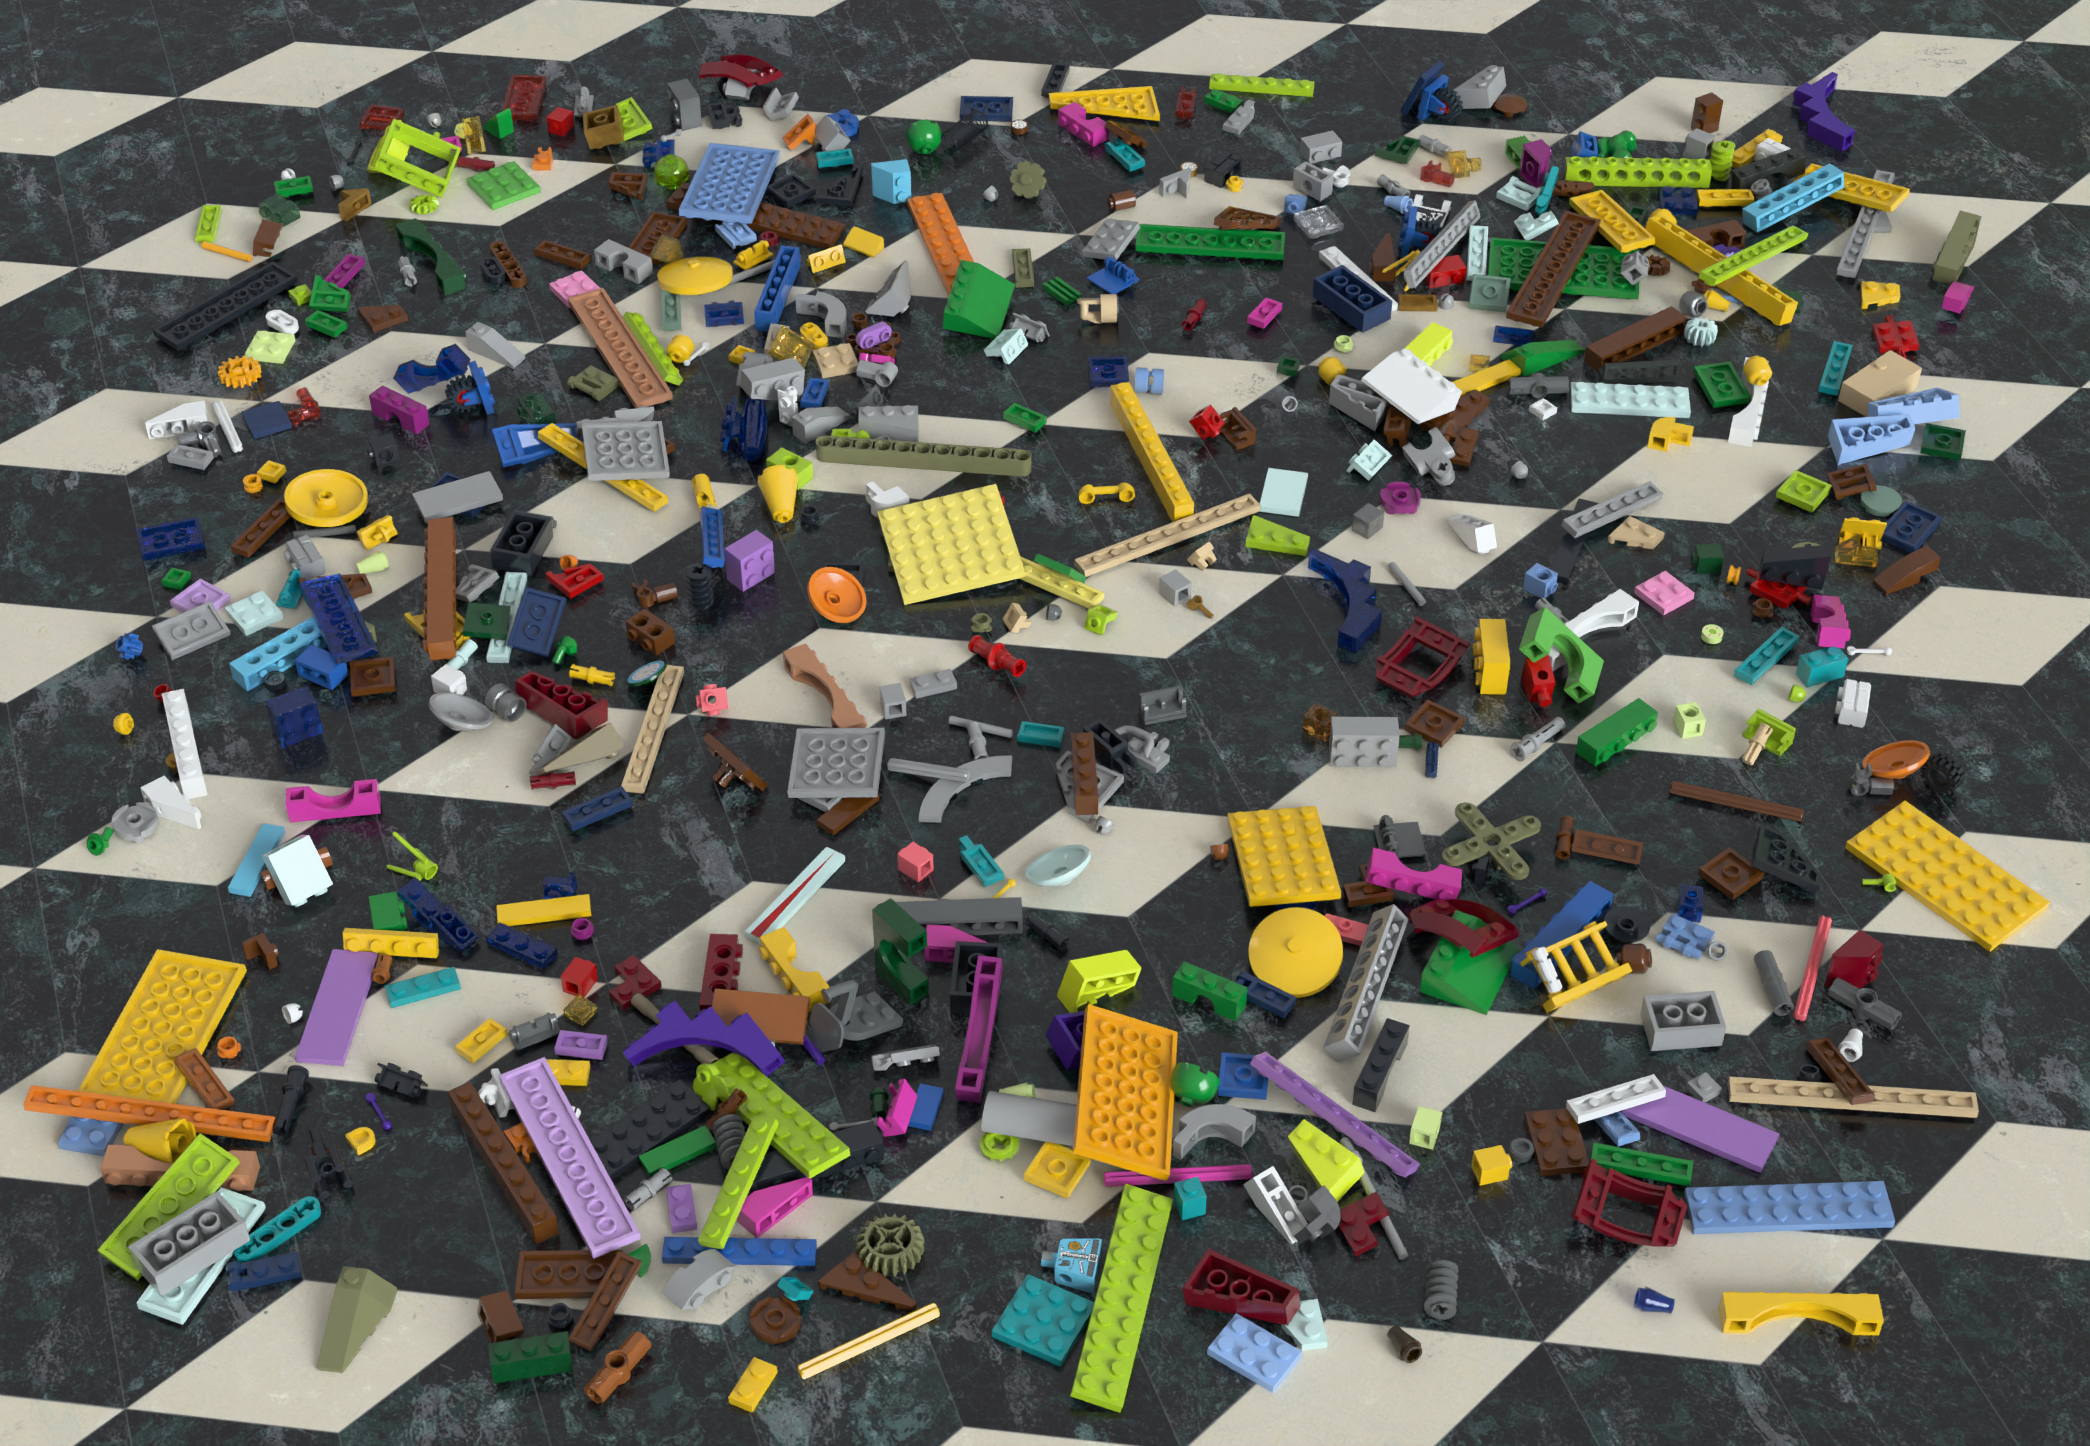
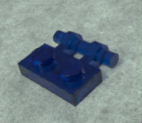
M668 139L666 142L657 140V144L646 142L643 147L644 155L642 157L644 167H651L653 162H656L657 166H675V139Z
M732 300L729 303L717 304V302H712V304L704 305L706 327L744 324L742 302H734Z

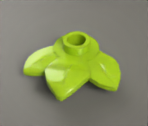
M703 1063L697 1067V1077L694 1079L693 1089L710 1106L711 1110L715 1111L717 1109L718 1097L728 1098L730 1092L724 1079L719 1076L717 1068L713 1064Z

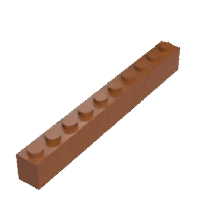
M453 517L428 520V528L424 529L426 538L424 540L426 551L424 552L426 563L424 571L426 577H424L425 627H423L425 640H423L425 653L429 652L431 661L456 657V531Z

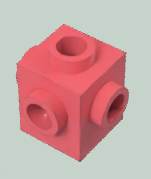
M716 684L704 685V690H700V695H696L697 708H702V712H707V716L719 715L720 710L729 709L726 687L717 688ZM713 696L716 699V702L714 704H710L708 702V697Z

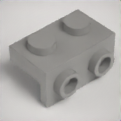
M773 88L763 105L764 112L768 115L770 121L780 118L785 119L790 115L799 96L796 92L781 96L778 89Z

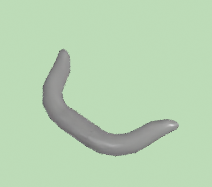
M1122 726L1115 730L1120 735L1132 734L1146 741L1144 757H1149L1154 746V738L1150 733L1134 726Z

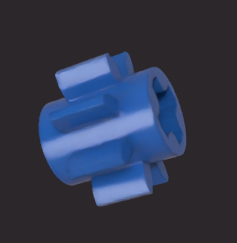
M129 632V634L125 633L124 636H120L117 639L116 650L121 652L119 657L129 660L141 654L143 643L138 640L139 635Z

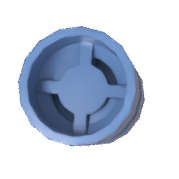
M1136 368L1135 393H1146L1147 391H1150L1151 394L1163 393L1164 369L1153 368L1152 371H1149L1148 368ZM1149 377L1154 378L1153 385H1149Z

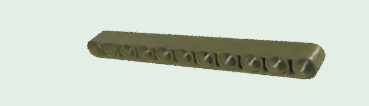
M820 436L816 439V457L820 462L1021 477L1028 476L1032 471L1031 453L1022 449L839 436Z

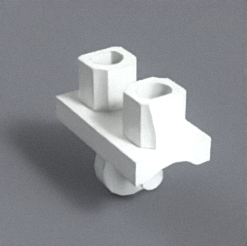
M491 1069V1080L481 1085L482 1088L478 1091V1094L484 1103L494 1104L499 1118L506 1117L508 1110L514 1109L500 1081L499 1075L501 1073L499 1069Z

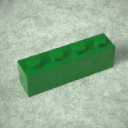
M1640 698L1634 700L1578 736L1576 753L1594 766L1607 761L1616 752L1622 751L1627 745L1636 742L1647 732L1653 731L1657 725L1658 711Z

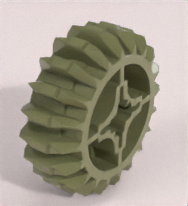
M884 1213L883 1218L875 1215L873 1222L867 1220L865 1227H860L859 1235L856 1238V1253L860 1261L865 1260V1267L871 1265L873 1272H882L884 1277L888 1273H892L896 1277L897 1272H902L905 1275L907 1268L914 1270L915 1263H920L921 1255L924 1252V1236L921 1234L920 1227L915 1226L914 1220L907 1221L905 1215L901 1218H898L896 1213L892 1217H888ZM875 1241L877 1243L876 1247L872 1249L871 1245ZM908 1241L909 1245L905 1249L903 1243Z

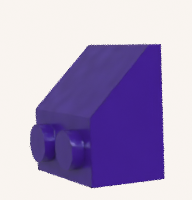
M1085 1011L1055 1015L1045 1034L1067 1070L1080 1068Z

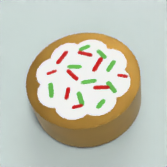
M1184 162L1180 165V171L1187 168L1191 169V177L1198 174V165L1196 163Z

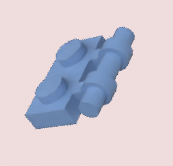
M1672 913L1664 925L1662 933H1658L1655 941L1663 944V947L1669 950L1673 948L1682 952L1683 956L1688 958L1692 956L1699 960L1702 952L1706 951L1713 940L1715 931Z

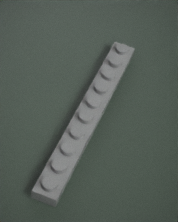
M1876 170L1873 179L1892 184L1895 173ZM1862 205L1836 275L1846 278L1856 277L1881 210Z
M1476 200L1469 201L1404 270V280L1407 282L1408 288H1415L1466 234L1470 225H1474L1478 221L1480 213Z

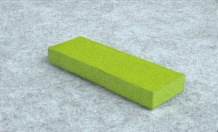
M221 205L202 206L195 234L196 243H203L204 241L209 243L215 242L222 213Z

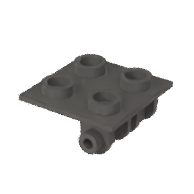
M1383 815L1379 825H1373L1379 849L1396 853L1398 858L1426 856L1418 822L1393 823V819L1389 815Z

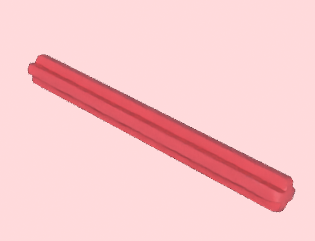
M1824 915L1819 917L1793 1014L1795 1020L1804 1021L1807 1017L1832 922L1830 917H1825Z

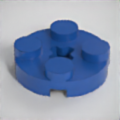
M842 109L839 112L827 115L838 122L848 137L857 133L859 119L854 114H851L849 110Z

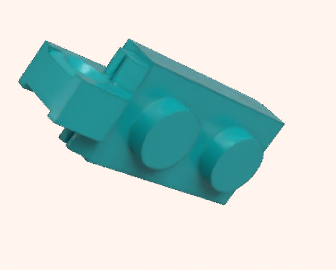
M967 835L959 838L960 856L983 887L1004 879L1003 871L982 844L974 845Z

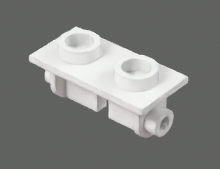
M789 386L785 392L777 390L780 422L792 426V416L798 413V406L795 403L798 392L794 386Z

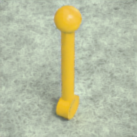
M1010 878L1007 884L992 898H999L1010 887H1014L1016 885L1015 879Z

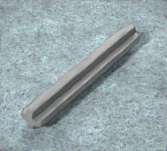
M890 758L889 762H887L889 771L964 783L970 779V771L968 769Z

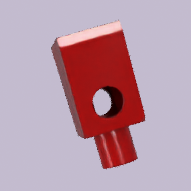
M1549 655L1535 663L1526 656L1521 682L1529 702H1539L1541 707H1547L1552 704L1551 697L1555 686Z

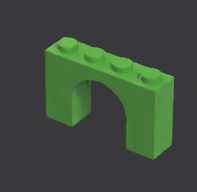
M1546 607L1530 615L1519 650L1535 663L1548 655L1552 645H1554L1563 654L1568 665L1569 673L1564 691L1578 704L1593 696L1604 660Z

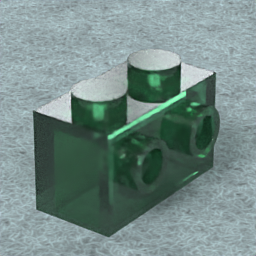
M540 391L518 398L519 406L517 407V413L520 418L524 419L525 424H556L555 412Z

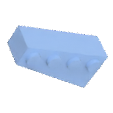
M1910 414L1835 419L1831 422L1828 439L1837 465L1910 445L1915 427Z

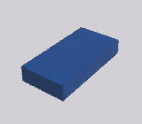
M925 1084L919 1085L916 1093L917 1099L908 1126L931 1131L944 1094V1088Z

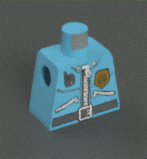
M1062 1239L1059 1243L1058 1253L1043 1251L1041 1266L1055 1268V1282L1057 1284L1094 1294L1102 1254V1239Z

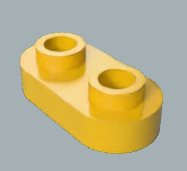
M806 323L801 326L800 336L810 349L828 347L827 336L816 324Z

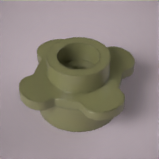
M984 613L974 615L971 618V623H973L971 630L973 632L991 631L992 626L990 623L992 619Z

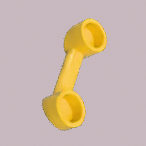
M1128 483L1098 487L1088 484L1080 489L1078 497L1081 503L1089 504L1094 501L1095 495L1119 493L1120 500L1128 502L1134 499L1135 491Z

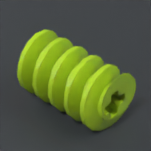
M1724 140L1712 144L1710 156L1711 176L1718 181H1725L1730 177L1735 151V143L1732 141Z

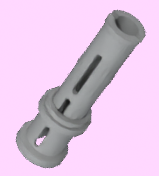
M1555 717L1535 733L1526 734L1520 742H1515L1510 746L1511 755L1517 761L1525 760L1527 755L1536 752L1543 742L1564 729V720L1560 717Z

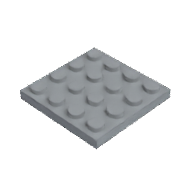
M662 421L582 423L588 481L669 478L670 471Z
M797 729L787 791L788 798L877 797L885 729Z

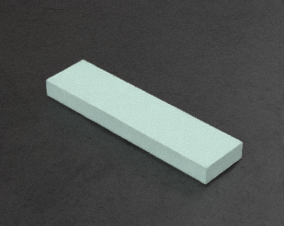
M1470 225L1466 280L1472 281L1473 274L1486 275L1487 226Z

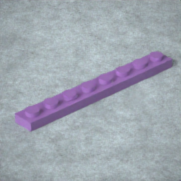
M1263 1052L1253 1057L1250 1065L1256 1068L1260 1075L1268 1077L1275 1082L1279 1089L1293 1095L1298 1103L1308 1106L1314 1111L1316 1116L1331 1123L1335 1130L1349 1136L1354 1144L1364 1147L1372 1153L1376 1160L1390 1166L1395 1174L1406 1177L1416 1172L1420 1165L1417 1161L1273 1056Z

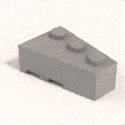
M1340 374L1336 376L1330 385L1329 404L1376 431L1386 417L1391 403L1362 381Z

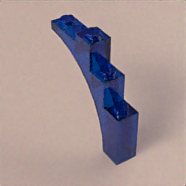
M1313 548L1309 552L1308 569L1320 574L1335 586L1341 593L1348 610L1347 618L1338 630L1337 646L1356 654L1381 626L1382 610L1374 607L1377 588L1368 585L1370 582L1371 566L1355 559L1347 563Z

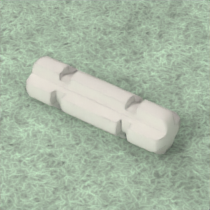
M1539 947L1532 951L1535 961L1538 960L1539 962L1537 965L1544 981L1548 982L1546 986L1549 992L1554 993L1561 990L1562 984L1559 979H1556L1558 975L1551 959L1547 958L1546 948Z

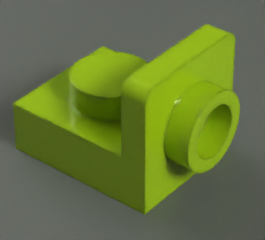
M1103 605L1088 609L1084 628L1102 635L1105 632L1106 624L1116 620L1118 611Z

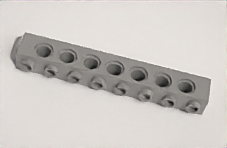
M1395 904L1373 912L1325 1041L1324 1048L1338 1062L1360 1055L1409 920Z

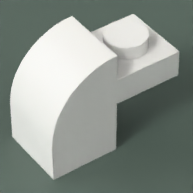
M873 481L866 484L867 493L865 497L871 505V514L878 517L877 511L909 504V496L898 486L884 492Z

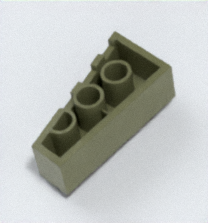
M1959 211L1954 225L1948 234L1947 241L1944 242L1942 250L1938 253L1937 260L1933 263L1931 272H1934L1932 280L1949 285L1958 280L1974 248L1982 216Z

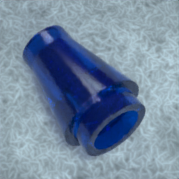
M1647 1286L1645 1288L1639 1287L1635 1295L1634 1307L1639 1308L1640 1312L1671 1314L1675 1299L1669 1298Z

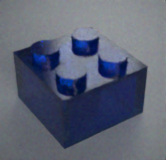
M307 686L265 701L272 732L282 748L323 733L317 701Z

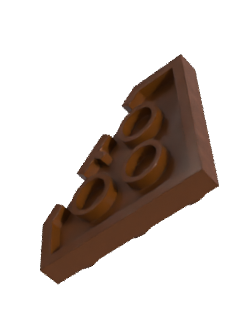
M1229 206L1214 218V225L1219 226V229L1222 230L1274 229L1281 224L1282 217Z

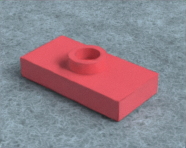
M1326 913L1325 917L1334 924L1343 942L1358 946L1362 945L1369 925Z

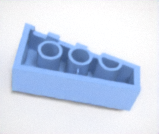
M1938 387L1867 403L1868 417L1910 414L1913 424L1960 418L1959 395Z

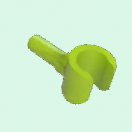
M1885 874L1882 878L1863 879V885H1883L1887 892L1896 890L1895 884L1897 882L1892 874Z

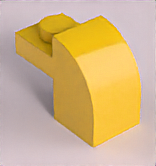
M1675 417L1660 418L1652 425L1648 448L1667 452L1670 443L1690 447L1694 426L1675 423Z

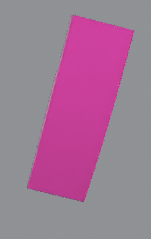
M1954 281L1944 296L1942 309L1960 313L1965 308L1974 290V286Z

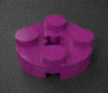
M1392 482L1387 484V488L1384 490L1382 488L1380 503L1385 508L1387 514H1414L1417 512L1421 500V493L1418 488L1415 487L1413 489L1406 482Z

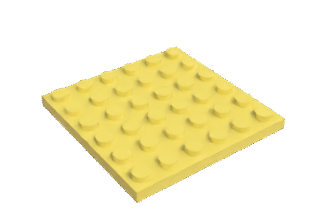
M996 484L877 511L904 605L1026 577Z

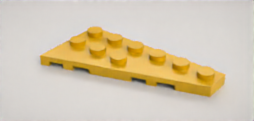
M1152 86L1049 93L1051 109L1059 110L1075 102L1085 108L1086 113L1160 121V114Z

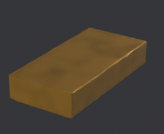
M1398 295L1399 311L1437 312L1436 295Z

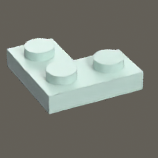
M1552 211L1541 214L1537 219H1534L1529 212L1519 216L1514 221L1525 240H1531L1559 224Z

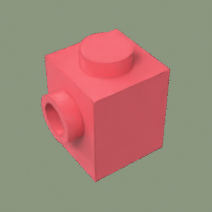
M915 842L902 848L897 854L898 870L916 882H920L934 870L933 854Z

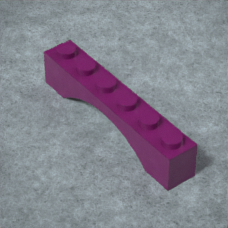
M978 955L968 1030L955 1088L956 1100L981 1103L1003 972L1002 958Z

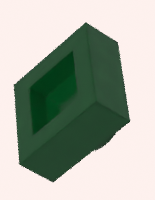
M1282 356L1277 366V373L1295 377L1300 368L1301 359Z

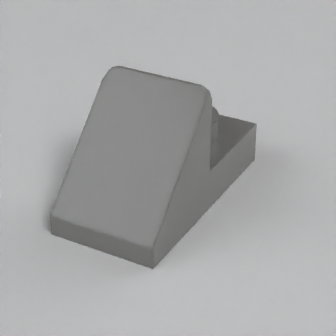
M1187 168L1160 178L1159 194L1165 197L1179 192L1187 198L1191 185V169Z

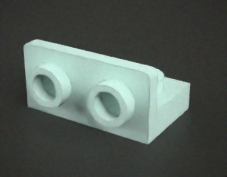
M1021 328L1003 330L984 349L987 357L1002 356L1005 364H1010L1028 346V342Z
M1373 440L1370 445L1365 443L1358 451L1360 453L1359 456L1355 454L1349 460L1350 466L1346 471L1350 473L1355 468L1369 481L1392 455L1378 442Z

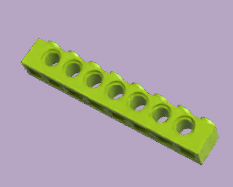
M1573 156L1565 158L1563 177L1564 180L1592 182L1595 186L1709 188L1712 166L1710 160L1703 158L1652 159L1649 157L1598 158L1594 156Z

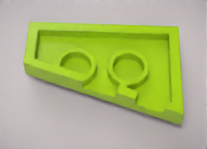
M632 97L616 104L623 121L624 141L653 129L650 121Z

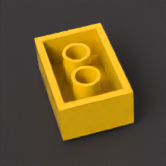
M1479 619V626L1474 629V640L1477 641L1472 644V655L1476 656L1474 658V670L1478 671L1475 675V684L1479 685L1480 694H1506L1510 656L1505 619Z

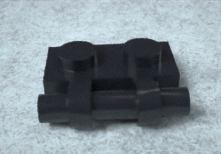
M724 102L706 104L712 129L730 127L732 122L736 127L742 125L743 119L735 102H731L729 105H724Z

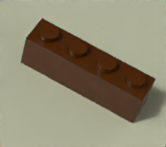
M1093 732L1071 733L1076 815H1097L1098 784Z

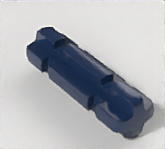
M1429 742L1426 748L1425 776L1433 779L1437 777L1439 745L1436 742Z

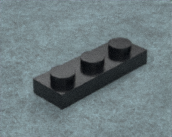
M1053 62L1042 87L1041 96L1049 98V93L1062 91L1070 71V64Z

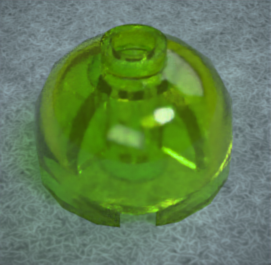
M668 154L660 158L654 166V181L660 187L662 184L666 185L668 189L678 188L683 182L686 183V180L689 181L690 179L688 164L679 156Z

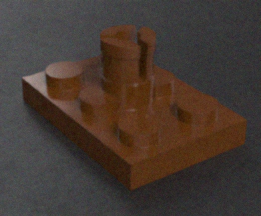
M707 733L702 739L709 745L706 749L723 763L717 772L711 776L721 786L725 788L731 779L737 776L752 789L757 786L760 790L764 791L767 788L768 784L712 735Z

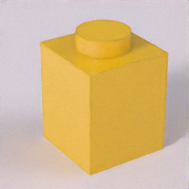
M1502 1145L1473 1151L1471 1167L1479 1185L1508 1180L1509 1170L1512 1168V1160L1510 1155L1505 1153Z

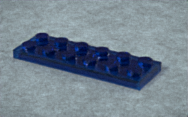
M341 573L299 583L300 591L335 664L346 663L378 654L377 646Z

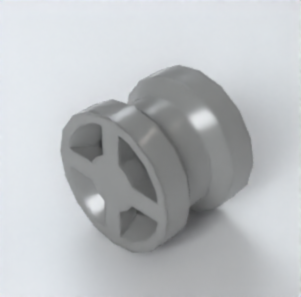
M1759 179L1751 186L1757 201L1773 193L1766 179Z

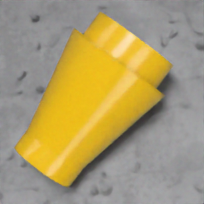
M1707 290L1704 295L1707 299V308L1727 312L1731 304L1730 301H1727L1714 290Z

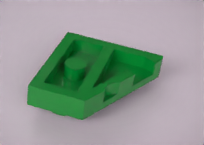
M315 275L309 303L310 309L348 312L351 299L350 292L337 287L332 282L324 281L319 275Z

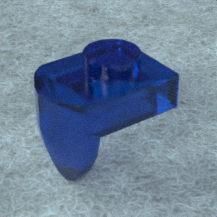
M570 872L567 878L544 877L543 889L545 899L575 896L577 890L575 873Z

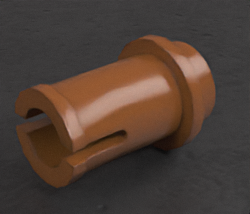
M380 954L377 958L376 967L372 970L371 975L376 983L383 984L390 978L389 970L393 959L388 954L383 955V960L382 954Z

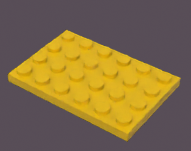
M1316 806L1228 813L1227 820L1250 907L1341 899V889Z

